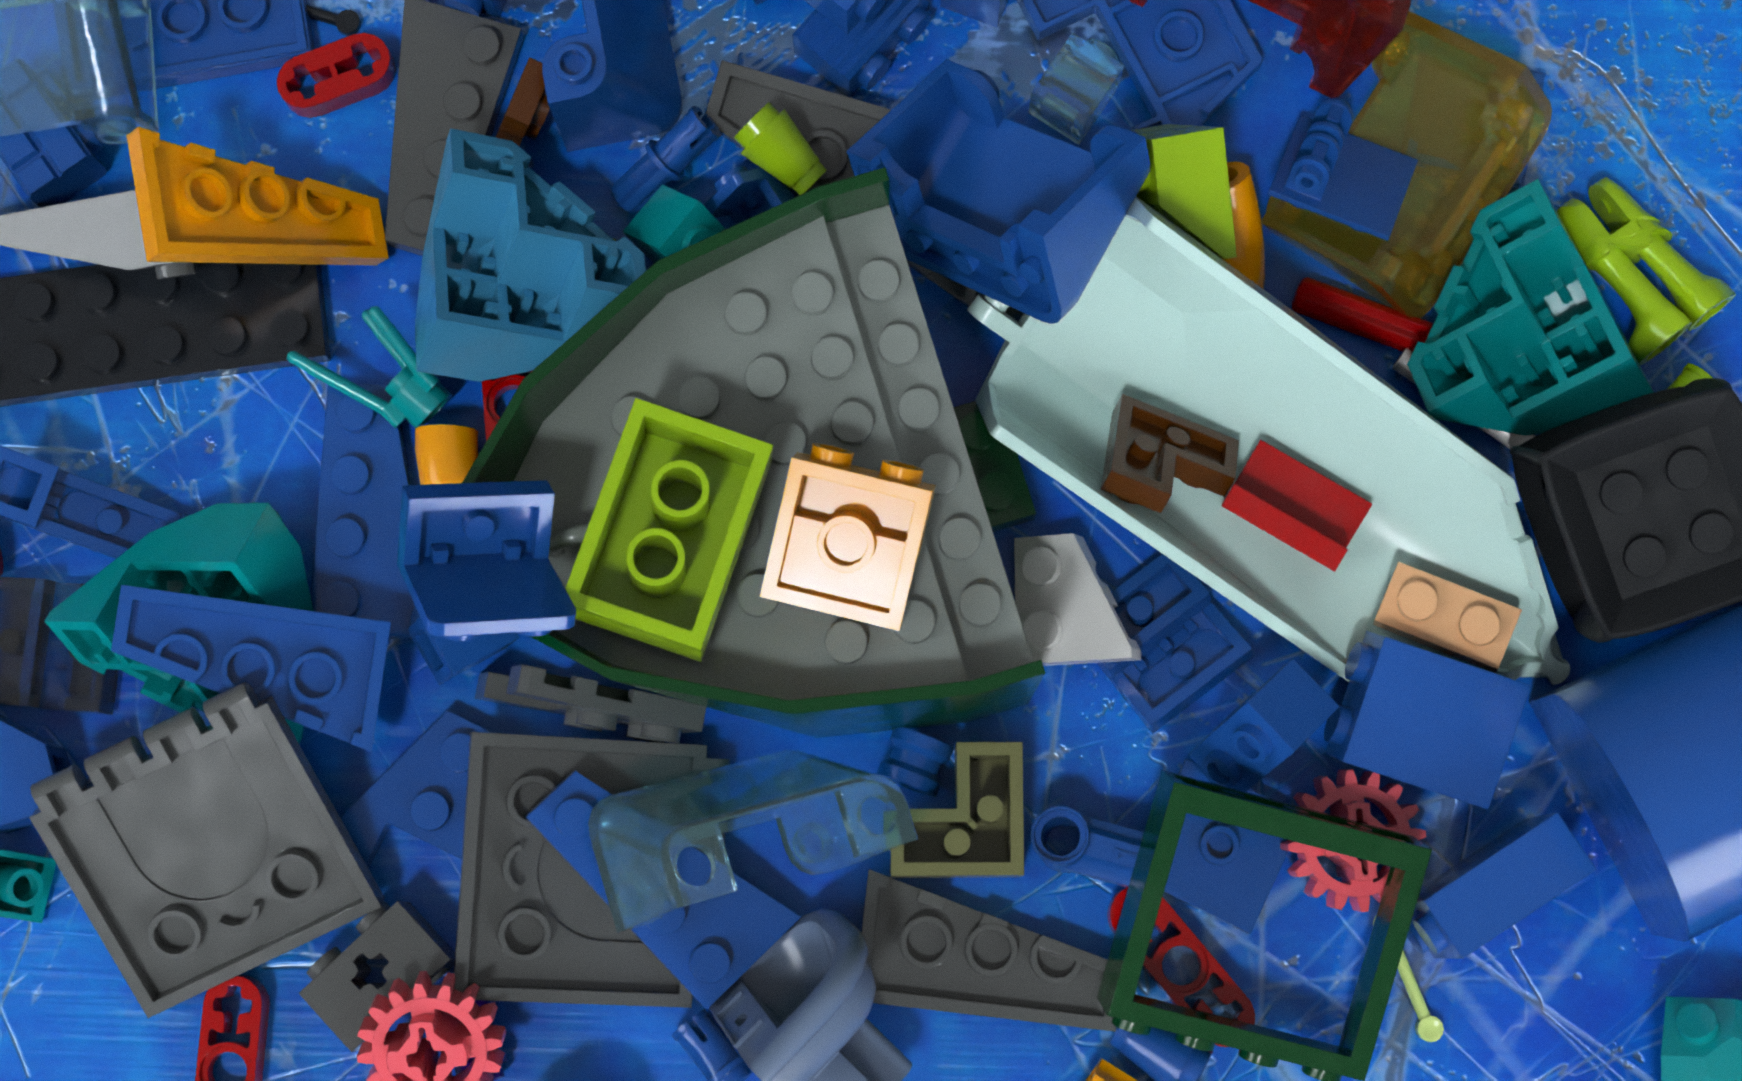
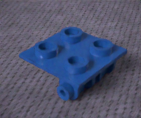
M1340 97L1325 100L1317 107L1313 119L1301 115L1270 186L1268 195L1286 201L1294 207L1306 209L1348 225L1356 231L1368 233L1388 241L1418 160L1349 134L1348 132L1354 118L1349 103Z

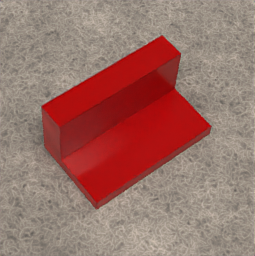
M1260 440L1221 506L1335 572L1348 551V544L1371 508L1372 503Z

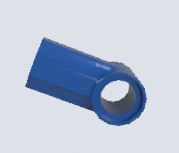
M1054 806L1045 809L1036 817L1031 827L1030 839L1035 852L1049 868L1060 873L1073 872L1128 888L1144 832L1080 815L1079 812L1069 807ZM1065 824L1078 828L1080 840L1076 849L1063 856L1048 852L1046 846L1047 837L1055 827Z

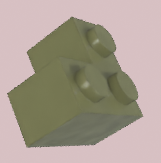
M956 742L954 748L955 809H891L890 811L891 878H1020L1024 876L1023 742Z

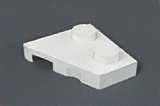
M1069 533L1014 538L1015 604L1033 661L1041 660L1043 666L1141 660V650L1136 640L1129 638L1114 608L1118 607L1108 585L1099 579L1095 568L1096 561L1082 536Z

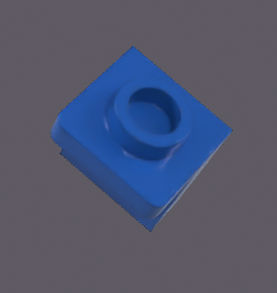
M740 166L730 170L717 180L714 185L717 192L704 206L715 218L729 215L736 225L795 198L788 186L762 168L747 170L745 166Z

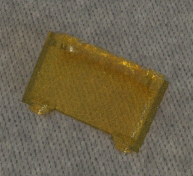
M1399 6L1390 22L1377 31L1371 42L1370 56L1372 58V68L1380 81L1351 124L1348 132L1418 160L1389 240L1386 241L1371 234L1356 231L1348 225L1309 210L1294 207L1290 203L1273 196L1270 197L1266 214L1260 222L1274 235L1393 309L1410 318H1421L1437 302L1453 266H1460L1474 239L1470 234V230L1479 211L1507 195L1541 143L1551 121L1552 107L1525 64Z

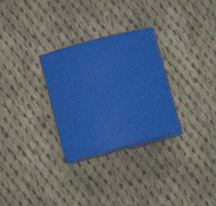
M1164 554L1159 555L1111 592L1118 605L1114 609L1129 638L1136 640L1141 650V660L1097 664L1152 733L1156 732L1253 658L1252 647L1212 603L1210 592L1197 577Z

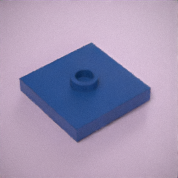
M1188 759L1184 760L1178 773L1179 775L1210 782L1198 764ZM1249 789L1248 791H1246V792L1251 793V794L1263 796V795H1261V794H1259V793H1257V792H1254V791H1252V790H1250V789ZM1186 813L1164 894L1247 934H1251L1288 851L1281 850L1280 843L1287 839Z

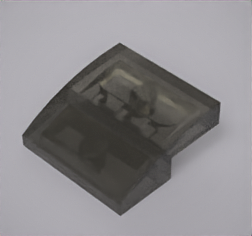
M0 577V706L113 715L119 670L107 669L103 675L79 663L44 622L52 609L84 584L59 583L41 578Z

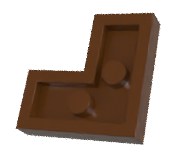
M529 57L496 134V138L511 140L518 146H520L524 136L536 140L550 110L541 62Z
M1122 394L1112 412L1101 490L1116 495L1124 502L1139 504L1159 513L1162 512L1172 495L1174 477L1180 479L1188 486L1203 488L1225 497L1236 479L1239 440Z

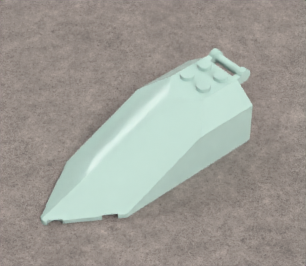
M1137 196L1080 299L1058 323L1049 324L1042 322L1025 313L1019 321H1016L1005 312L1009 306L981 294H978L968 307L967 311L973 317L1005 339L975 399L991 436L1346 681H1350L1345 678L1348 656L1357 642L1363 643L1366 631L1481 668L1373 625L1398 561L1522 609L1496 674L1517 680L1519 677L1547 678L1552 685L1559 684L1568 677L1570 664L1562 658L1555 632L1559 627L1533 540L1529 535H1525L1516 503L1521 500L1515 480L1281 301ZM1125 394L1239 440L1236 479L1225 497L1203 488L1188 486L1180 479L1174 477L1172 495L1162 512L1159 513L1139 504L1124 502L1116 495L1101 490L1112 412L1121 395ZM1260 440L1372 503L1371 508L1348 544V551L1335 572L1221 506Z

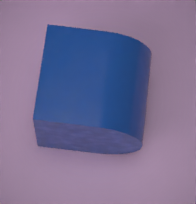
M1742 601L1711 612L1529 702L1651 934L1683 942L1742 915Z

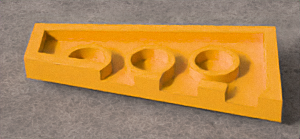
M141 127L135 128L126 135L147 262L377 266L389 258L378 198L308 177L298 181L274 173L275 167L255 161H250L244 165L215 156L216 150L191 142L185 147L161 140L160 133Z

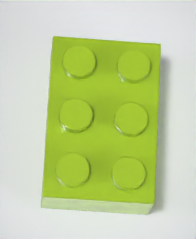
M635 398L565 588L576 608L575 619L702 662L772 464L773 444Z

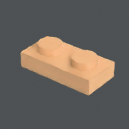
M1398 561L1373 625L1496 673L1522 609Z

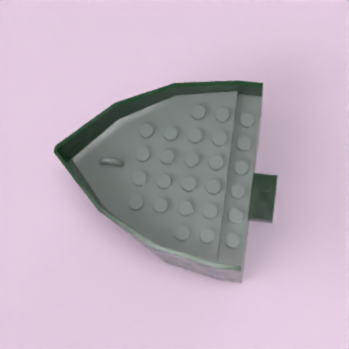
M885 167L819 186L658 260L522 380L462 482L483 483L547 480L555 493L548 558L564 588H566L635 398L773 444L772 464L702 662L576 619L575 625L570 629L552 630L549 634L532 637L612 681L811 737L822 738L890 731L899 727L910 729L967 723L1028 704L1045 675L1042 661H1033L993 534L995 531L1034 520L1036 511L1017 453L990 435L976 401L956 407L952 405L890 209L889 178ZM813 443L827 444L854 452L852 465L880 471L882 460L898 461L924 469L921 482L936 485L900 631L760 597L791 457L797 452L810 455Z

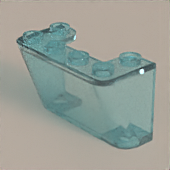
M784 750L610 795L600 800L592 809L588 828L617 933L650 924L665 914L679 908L738 891L722 834L776 820L783 846L790 862L800 871L807 874H825L850 867L918 840L907 800L901 788L891 779L800 750ZM685 847L701 849L710 861V877L702 886L687 884L677 870L678 856Z

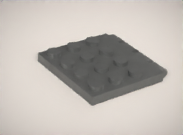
M243 682L203 702V710L211 724L210 726H206L195 708H189L143 731L145 743L151 752L149 755H147L140 741L135 736H131L84 759V767L92 781L91 783L87 781L81 769L74 764L32 784L30 787L32 797L38 806L29 817L147 1018L382 907L385 899L274 698L270 696L260 701L248 682Z
M470 732L454 961V989L463 992L467 987L475 983L480 987L475 1000L692 1008V995L525 818V815L572 771H577L724 866L727 818L703 817L704 804L727 805L730 760L706 758L707 745Z

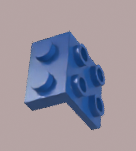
M547 480L402 485L397 566L424 627L429 634L452 641H467L476 638L478 635L518 633L524 636L537 637L549 634L552 630L570 629L575 625L576 608L548 558L555 493Z

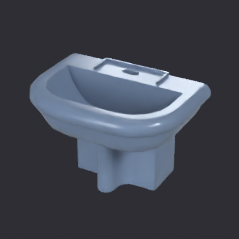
M823 908L803 915L709 1007L715 1020L733 1047L737 1049L747 1066L761 1081H901L912 1067V1062L867 1019L873 1005L876 984L871 965L867 960L869 953L866 940L862 932L839 911Z

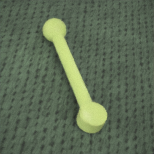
M1403 950L1397 969L1418 1017L1415 1024L1416 1034L1424 1041L1435 1042L1443 1035V1024L1440 1019L1430 1015Z

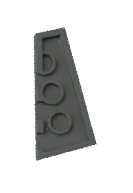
M404 0L385 241L390 247L423 256L449 130L452 128L492 136L525 39L521 28L424 0Z
M869 869L862 934L866 940L869 953L867 960L871 965L876 984L873 1003L1116 1032V1026L1111 1023L1113 1017L1107 1016L1097 999L1107 959Z

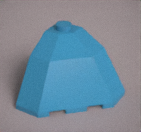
M450 128L422 256L415 319L417 372L481 382L533 371L646 271L644 253L626 237L615 241L592 222L596 212L560 181L550 186L530 169L528 165L531 156L513 141Z

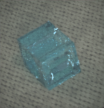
M1071 33L1031 92L1028 113L1080 145L1119 88L1125 65L1118 61L1117 54L1105 43L1094 38H1089L1085 41L1076 34Z

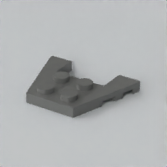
M523 664L512 666L510 676L492 672L479 674L475 699L563 714L565 715L563 725L602 732V729L615 731L616 724L628 726L626 737L665 743V741L679 743L681 733L702 732L706 712L705 706L635 689H629L628 691L598 685V681L577 676L568 678L548 674L546 669Z

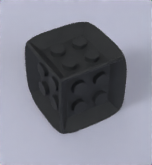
M1719 378L1696 379L1685 387L1665 389L1646 394L1545 431L1510 449L1518 489L1543 560L1562 603L1573 618L1575 629L1581 635L1597 643L1608 642L1611 639L1638 636L1688 621L1742 601V403L1733 391L1730 383L1726 380Z

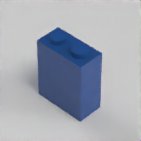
M1366 631L1363 643L1357 642L1347 659L1345 678L1350 681L1342 704H1338L1340 707L1326 721L1324 739L1329 743L1325 753L1344 763L1489 810L1531 685Z
M1558 812L1524 819L1421 887L1407 938L1421 954L1429 951L1433 958L1463 959L1597 869Z

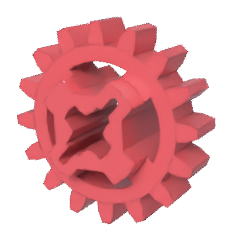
M1340 769L1337 772L1336 786L1327 776H1317L1313 779L1317 795L1312 796L1307 793L1297 792L1293 797L1301 807L1324 812L1330 807L1331 815L1411 835L1418 840L1427 837L1426 830L1410 828L1408 822L1419 811L1417 804L1407 803L1399 805L1397 803L1403 787L1399 784L1388 783L1379 790L1380 774L1365 771L1360 777L1359 782H1357L1353 769ZM1364 798L1375 804L1383 812L1389 824H1382L1371 815L1370 803H1365ZM1291 840L1280 843L1281 850L1297 853L1298 860L1287 869L1289 875L1293 877H1310L1303 891L1307 896L1318 898L1328 890L1326 906L1342 910L1349 896L1352 909L1359 912L1369 911L1371 895L1378 903L1381 902L1390 866L1384 865L1377 873L1376 866L1378 863ZM1318 856H1325L1336 865L1337 877H1342V882L1331 877L1323 869L1317 859Z
M427 971L419 972L412 989L402 979L394 980L388 993L389 998L380 994L375 996L368 1011L371 1016L364 1017L357 1036L365 1040V1042H362L359 1049L357 1062L374 1064L369 1071L366 1081H493L494 1075L492 1073L500 1072L505 1052L500 1050L499 1047L503 1045L506 1028L500 1025H490L494 1021L498 1009L495 1002L478 1006L475 1003V999L480 987L474 983L463 992L454 989L455 974L450 972L444 977L441 985H432ZM411 1012L412 1018L409 1023H400L395 1031L389 1032L390 1027L397 1019ZM437 1051H441V1054H440V1057H439V1058H438V1052H437ZM475 1057L464 1071L455 1076L452 1075L454 1067L466 1066L468 1059Z

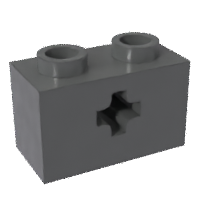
M384 901L381 908L365 915L355 928L361 935L343 952L338 947L332 948L320 957L306 973L312 981L299 992L300 996L351 1052L359 1051L362 1042H365V1040L357 1035L364 1017L371 1016L368 1011L377 994L389 998L388 993L392 983L398 978L407 983L410 989L414 988L420 971H427L432 985H434L454 966V950L410 902L397 901L390 907ZM386 958L389 963L382 970V974L387 980L386 983L368 984L364 979L369 976L372 970L367 960Z

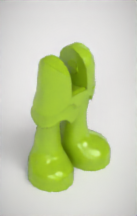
M1605 177L1591 185L1588 194L1593 208L1611 230L1610 232L1606 230L1592 210L1579 199L1572 198L1565 202L1557 210V213L1588 269L1594 270L1615 289L1630 309L1636 325L1628 344L1641 366L1664 351L1686 330L1692 331L1717 314L1733 300L1736 294L1723 280L1704 275L1668 243L1672 239V233L1661 226V222L1645 211L1626 190L1613 180ZM1641 258L1669 290L1674 298L1675 305L1664 297L1634 265L1639 263Z

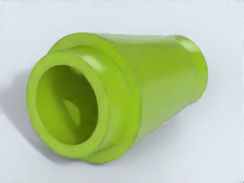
M770 102L759 110L734 137L744 148L740 153L790 189L793 188L799 195L804 194L827 171L819 162L820 159L787 111L784 109L779 112Z

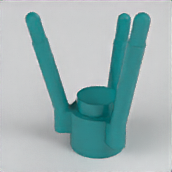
M377 306L363 311L362 319L402 368L385 388V391L392 397L390 402L381 399L296 351H290L287 354V360L290 363L376 411L395 429L404 420H407L414 428L424 426L442 409L453 395L440 383V380L434 374L417 372L415 352Z

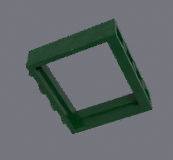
M1162 770L1097 999L1107 1016L1113 1017L1111 1023L1131 1033L1149 1035L1151 1027L1176 1033L1175 1040L1194 1049L1213 1051L1216 1043L1239 1049L1238 1055L1241 1058L1261 1066L1277 1067L1278 1061L1283 1060L1302 1065L1301 1070L1303 1073L1321 1081H1341L1342 1076L1365 1081L1432 849L1411 835ZM1186 813L1390 866L1339 1046L1135 994Z

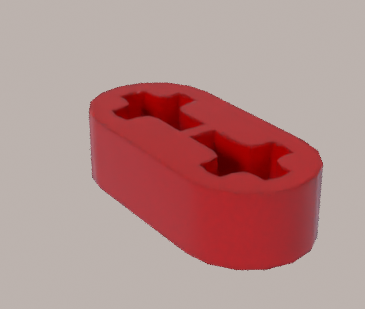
M368 33L353 34L295 56L285 62L278 73L277 88L291 111L302 117H318L375 96L386 90L394 80L396 72L395 61L383 40L377 36ZM362 53H368L372 60H376L372 63L374 73L363 77L361 72L355 69L359 66L357 56ZM305 75H311L314 81L318 82L314 85L316 95L305 99L303 94L298 91L301 88L300 78Z

